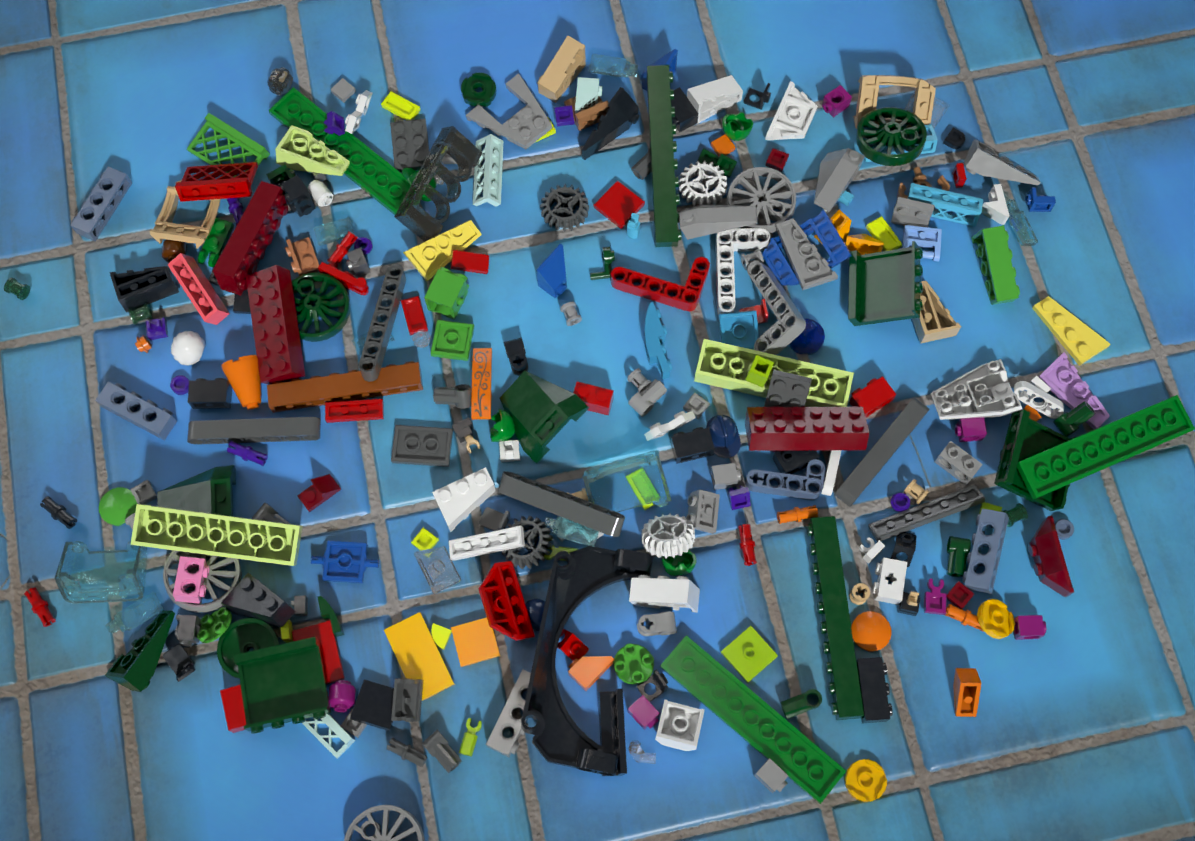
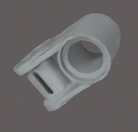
M661 612L643 615L638 621L637 630L643 636L677 633L674 612ZM644 622H647L648 625H651L648 630L645 626H643Z

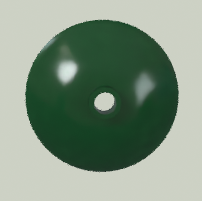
M244 618L232 623L218 641L217 657L220 665L228 674L239 678L238 665L234 663L233 655L248 652L250 648L258 650L279 645L277 635L271 626L256 618Z

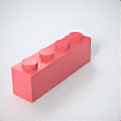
M180 253L167 264L204 322L217 325L230 314L193 257Z

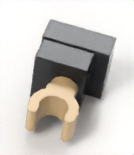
M469 417L452 425L453 431L460 443L466 441V448L469 453H471L470 445L475 444L480 449L479 442L473 438L471 430L474 427Z
M910 591V593L903 592L902 601L898 606V613L916 616L920 604L919 593Z

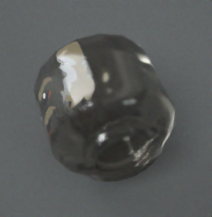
M283 67L273 69L267 80L269 90L276 95L286 94L293 83V77L289 70Z

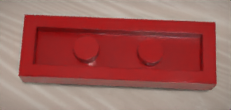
M383 399L325 402V421L327 423L384 419Z

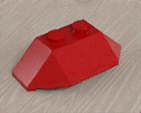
M506 561L493 564L478 588L489 627L516 641L535 637L513 562Z

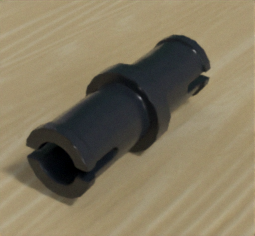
M49 496L42 500L43 503H40V506L47 510L54 520H59L68 529L76 525L77 519L70 515L63 505H58Z

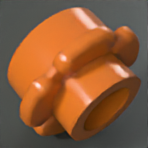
M144 335L136 338L137 342H135L138 350L148 353V350L152 348L148 339Z

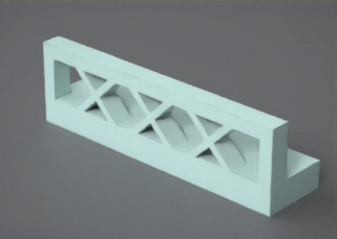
M492 134L476 141L473 205L475 206L486 202L494 206L501 205L504 141ZM483 174H484V179H483L482 182L480 183V179L482 178V176H483Z
M329 713L326 714V717L320 718L322 721H318V719H315V721L305 720L302 724L337 759L355 742ZM318 724H326L329 727V735H320L318 733ZM323 738H329V744ZM332 738H340L345 743L337 752L332 748Z

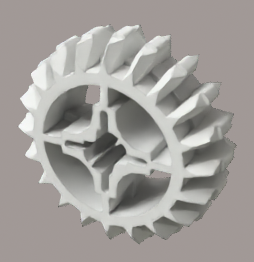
M697 161L696 165L691 163L689 168L685 167L684 173L680 174L679 191L682 193V198H686L687 203L692 201L693 207L696 204L710 205L712 203L716 205L717 201H721L722 196L726 194L727 178L724 176V171H718L719 165L713 167V162L709 165L706 164V161L703 164ZM713 187H716L715 190L708 193L709 190L713 189Z
M671 513L669 515L662 514L661 517L655 516L654 520L649 519L648 523L644 524L641 533L642 544L646 552H650L651 555H657L658 558L664 556L666 559L668 556L674 558L675 555L682 556L683 552H688V549L693 547L695 539L694 527L690 520H686L685 516L679 517L678 514L673 516Z

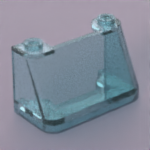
M658 450L585 470L583 473L589 501L617 513L651 503L658 507H663L672 501Z
M130 540L127 543V550L89 551L87 545L81 541L65 542L54 578L65 601L72 604L141 600L145 592L148 547L130 545Z

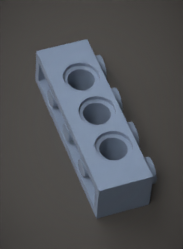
M109 166L107 167L105 172L101 174L97 185L92 188L88 199L83 202L81 210L72 220L70 226L77 234L96 242L132 185L128 175Z
M108 382L95 400L102 408L165 441L177 423L171 411L163 408V410L157 408L158 405L151 400H147V402L142 400V397L134 391L131 393L125 391L126 388L119 383L114 385ZM125 398L123 403L118 404L121 399ZM141 407L138 412H134L136 408ZM157 415L154 420L150 421L152 416Z
M982 509L981 514L977 515L976 526L978 528L977 532L973 533L972 536L973 550L968 554L967 563L969 567L968 571H965L963 575V583L970 590L989 594L993 592L1009 520L1005 512ZM988 528H993L994 532L991 535H985V531ZM989 547L990 550L987 554H980L982 548ZM979 566H985L983 573H976V569Z

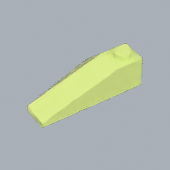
M291 125L275 149L276 164L281 166L286 164L287 168L293 170L343 176L350 164V161L338 152L327 148L324 142L316 140L309 131Z

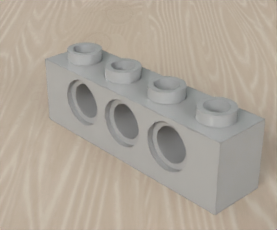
M522 669L486 743L488 748L509 758L511 753L515 755L520 745L517 742L520 735L524 736L525 734L521 728L522 718L514 719L512 717V713L516 709L524 710L525 700L521 698V695L524 691L528 690L531 675L530 672ZM527 718V719L525 720V724H526V726H529V724L526 723L527 720H528V718ZM512 728L514 735L511 738H505L503 736L505 729Z

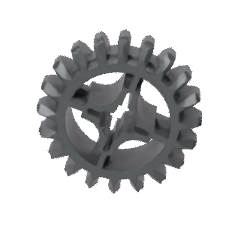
M566 184L562 188L559 185L556 186V189L551 187L550 193L545 192V197L541 200L540 210L542 211L541 216L544 218V222L549 223L550 228L555 226L557 231L560 228H563L564 232L566 228L572 231L573 226L579 228L580 223L584 224L585 218L588 217V199L585 198L584 192L580 193L579 187L575 190L573 185L568 188ZM556 201L557 205L551 211L550 208L552 204ZM579 205L578 211L574 214L575 206Z
M521 516L520 521L514 519L515 524L508 523V527L522 526L524 531L528 530L524 532V539L528 540L531 546L525 544L524 547L504 550L502 555L506 557V561H512L514 567L519 565L521 569H524L525 566L531 569L532 563L539 566L538 561L540 559L545 561L543 556L550 555L547 549L553 548L550 543L553 537L549 535L551 530L546 528V523L541 522L537 517L534 519L532 516H529L526 519L524 516ZM540 536V541L536 548V542L539 540L538 537Z

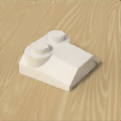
M665 699L655 740L661 745L683 751L696 750L705 709H697Z

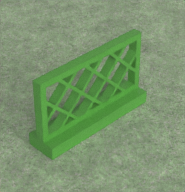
M210 113L205 117L206 123L186 149L209 165H217V163L221 165L222 162L230 160L231 164H234V159L243 158V162L247 163L246 157L254 155L257 157L254 162H257L259 166L263 159L267 160L270 155L265 147ZM209 128L213 129L214 136L206 138L205 133ZM227 138L228 145L219 146V139ZM215 140L216 148L207 149V142ZM203 143L204 150L196 152L194 148L197 144ZM240 146L242 154L233 155L232 148ZM229 149L230 156L221 158L220 151ZM217 152L218 159L210 161L208 154Z

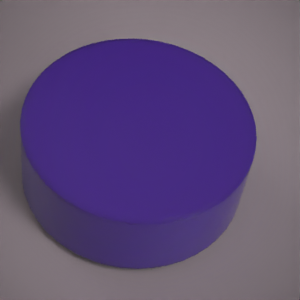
M178 375L172 379L170 387L175 394L184 395L189 391V380L183 375Z

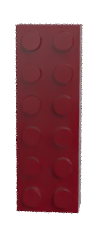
M264 181L260 182L213 269L222 290L241 296L243 291L247 289L246 276L257 271L259 261L264 258L267 246L272 243L275 231L279 229L283 216L288 212L282 187Z
M274 265L247 275L246 282L260 382L271 385L277 381L289 382L293 379L304 377L305 369L290 270Z
M747 407L745 429L749 451L866 450L869 429L863 407Z

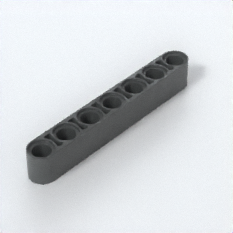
M392 264L387 268L359 361L362 377L368 382L375 381L379 376L406 284L405 273L400 264Z
M913 398L834 495L851 507L927 414L929 408L916 398Z
M317 417L191 421L188 423L187 442L199 445L228 444L231 441L236 443L319 440L321 419Z
M508 471L502 473L498 492L609 536H620L625 520L624 515Z

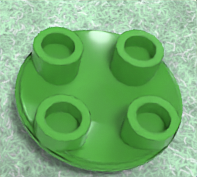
M123 487L114 488L105 493L101 498L99 513L105 522L114 526H120L125 523L127 517L136 512L138 503L131 490Z
M221 607L211 615H204L200 620L202 625L197 638L202 643H210L218 639L231 623V612L227 608Z
M632 643L627 644L615 655L613 663L615 673L625 683H643L653 672L654 658L643 646Z

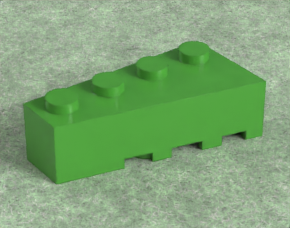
M1004 226L980 230L971 238L972 242L977 243L978 250L975 251L977 258L982 259L980 269L982 274L987 276L985 286L991 305L1013 302L1019 298L1020 289L1015 281L1016 270L1012 266V251L1008 247L1007 242L1009 240L1008 232Z

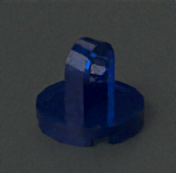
M806 318L804 319L806 322L805 330L789 346L798 354L812 355L823 346L825 334L819 323Z

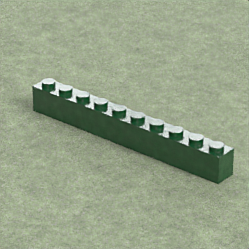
M669 65L647 66L655 247L678 246V241L681 240V229H678L677 223H680V212H677L676 206L680 204L679 194H676L675 188L679 187L678 176H675L678 162L677 159H674V152H677L676 141H673V135H676V125L672 124V117H675V107L671 106V100H674V89H670V83L673 82V72L669 71Z
M835 516L811 518L807 525V535L811 536L812 543L809 544L810 555L814 556L812 572L817 578L815 593L819 594L820 602H817L818 613L822 614L823 621L820 622L821 634L825 636L823 652L828 657L825 667L826 673L830 674L831 682H828L829 694L833 695L834 703H831L832 715L836 716V720L859 719L864 716L836 518Z

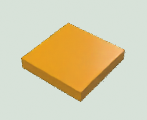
M487 617L451 627L461 667L500 656L494 630L489 627Z

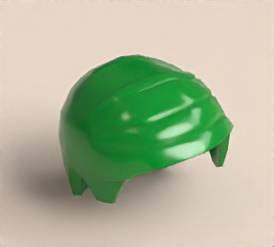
M742 112L727 114L722 119L724 133L734 141H740L748 137L753 127L752 119H747Z
M499 409L491 418L496 422L490 429L491 442L509 440L515 433L512 416L505 410Z
M688 550V552H683L682 556L675 555L674 558L668 556L666 559L662 556V563L665 571L670 576L678 577L688 575L694 569L697 559L696 555Z

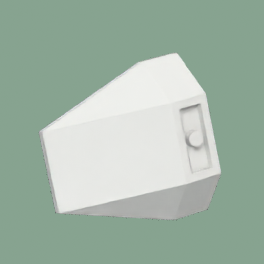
M1001 359L983 364L931 393L940 420L1001 417L1022 410L1017 395L1013 393L1008 382L1007 373Z

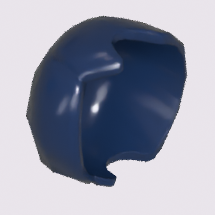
M532 599L527 601L525 605L532 628L540 631L545 601Z

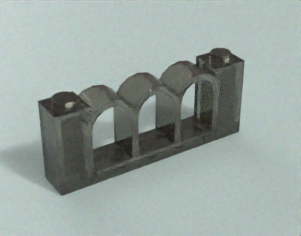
M454 126L442 128L394 217L424 242L441 234L443 229L441 223L445 222L450 214L449 203L459 198L461 193L460 182L468 180L471 176L472 168L479 164L482 152ZM446 153L458 165L457 176L441 164ZM434 174L438 175L446 183V197L430 185ZM424 194L436 206V216L434 218L418 206Z

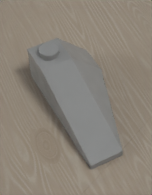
M703 204L686 208L680 212V229L687 240L757 223L756 206Z

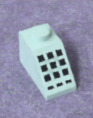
M578 77L575 114L598 103V98L602 97L603 86H599V79Z

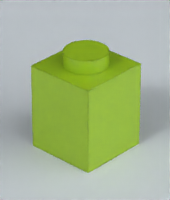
M756 355L745 380L763 388L774 362Z

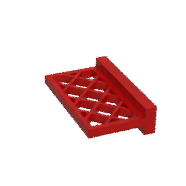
M257 162L187 167L182 181L177 182L175 185L180 202L251 197L253 193L251 185L258 164Z

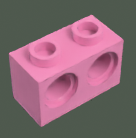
M180 556L173 591L175 601L200 603L201 597H205L206 585H204V580L209 576L210 567L207 566L204 558ZM192 568H199L198 572L194 574L189 573ZM188 587H195L193 592H185Z

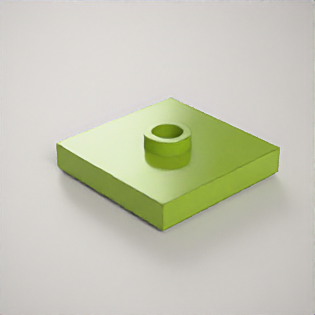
M752 626L748 627L720 652L747 683L778 657Z

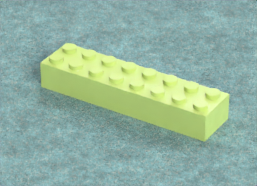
M703 340L695 373V382L766 398L774 369L812 378L804 407H847L853 372L712 340ZM756 355L774 362L763 388L745 380Z
M137 504L130 545L295 566L297 565L303 526Z

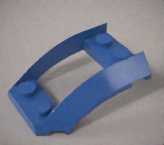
M822 210L813 219L810 218L799 225L807 236L816 232L830 256L826 260L830 268L835 267L852 256L825 210ZM772 237L767 249L765 248L762 254L763 258L781 286L799 285L794 270L781 250L784 246L780 237Z

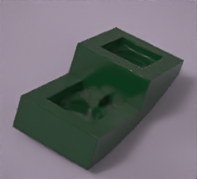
M704 148L697 160L700 164H703L704 161L708 165L713 162V167L719 165L718 171L723 170L724 176L730 178L737 161L723 154L717 156Z
M318 596L321 616L325 620L330 619L332 631L336 637L343 636V627L336 612L322 596Z

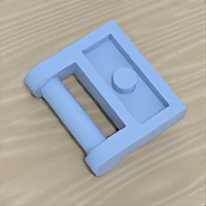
M905 225L902 248H908L909 245L912 246V241H915L919 247L934 248V252L923 251V258L939 262L942 229Z

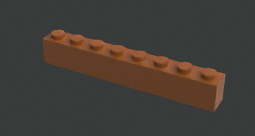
M413 361L406 362L403 365L389 364L381 368L378 378L372 382L365 381L361 371L351 370L343 374L331 373L329 376L324 377L312 376L310 379L304 380L297 378L291 380V382L277 381L267 385L268 405L273 413L325 405V402L354 401L423 390L419 362L415 363Z

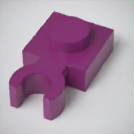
M930 578L927 583L930 592H925L924 613L945 615L946 594L941 593L944 581L941 579L939 586L935 587L933 579Z

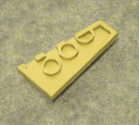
M468 220L403 253L421 276L428 281L436 274L440 267H445L451 262L453 250H465L482 234L474 223Z
M1049 296L1035 304L1032 308L1079 366L1111 345Z

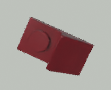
M328 474L311 479L313 485L297 496L306 509L311 512L339 492L341 488L333 477Z

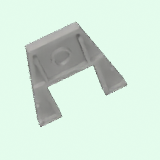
M517 74L506 83V88L526 105L502 125L480 105L467 113L466 118L468 121L472 120L478 126L484 129L488 128L494 134L502 135L508 141L527 149L552 129V124L520 74Z

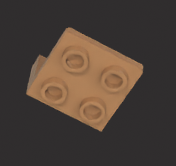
M576 96L564 101L565 106L572 105L574 123L578 131L599 123L601 116H606L610 108L608 100L603 102L599 97L598 103L593 107L582 109L575 114Z

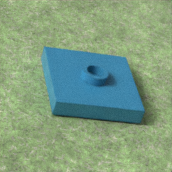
M757 311L719 314L721 343L754 349V344L759 338Z

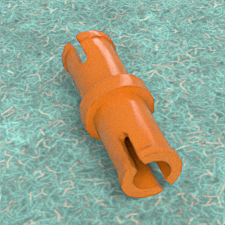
M816 505L803 508L794 507L792 510L777 512L779 524L792 521L798 523L803 519L818 517Z
M952 604L947 606L945 616L960 621L964 626L969 625L982 632L984 631L978 622V617L972 614L970 610L965 611Z

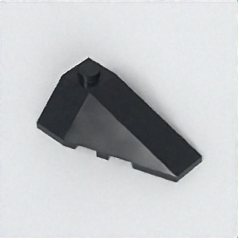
M620 87L609 102L608 106L610 108L606 116L602 115L599 119L598 130L592 131L582 148V159L586 160L638 121V105L624 88Z

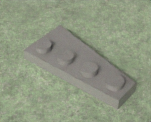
M794 219L776 224L775 228L802 291L838 279L836 272L831 270L828 266L829 263L817 252L818 249L814 244L810 243L807 235Z

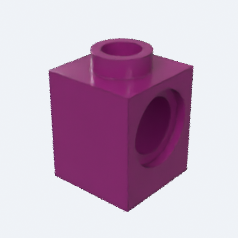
M839 85L824 96L823 109L826 113L835 117L850 106L852 96Z
M984 418L960 419L955 425V435L959 437V442L982 441L987 435Z
M1026 615L1014 618L1015 640L1040 639L1045 635L1047 627L1042 615Z
M644 695L628 708L627 712L644 730L647 727L651 729L659 721L657 717H659L660 713Z

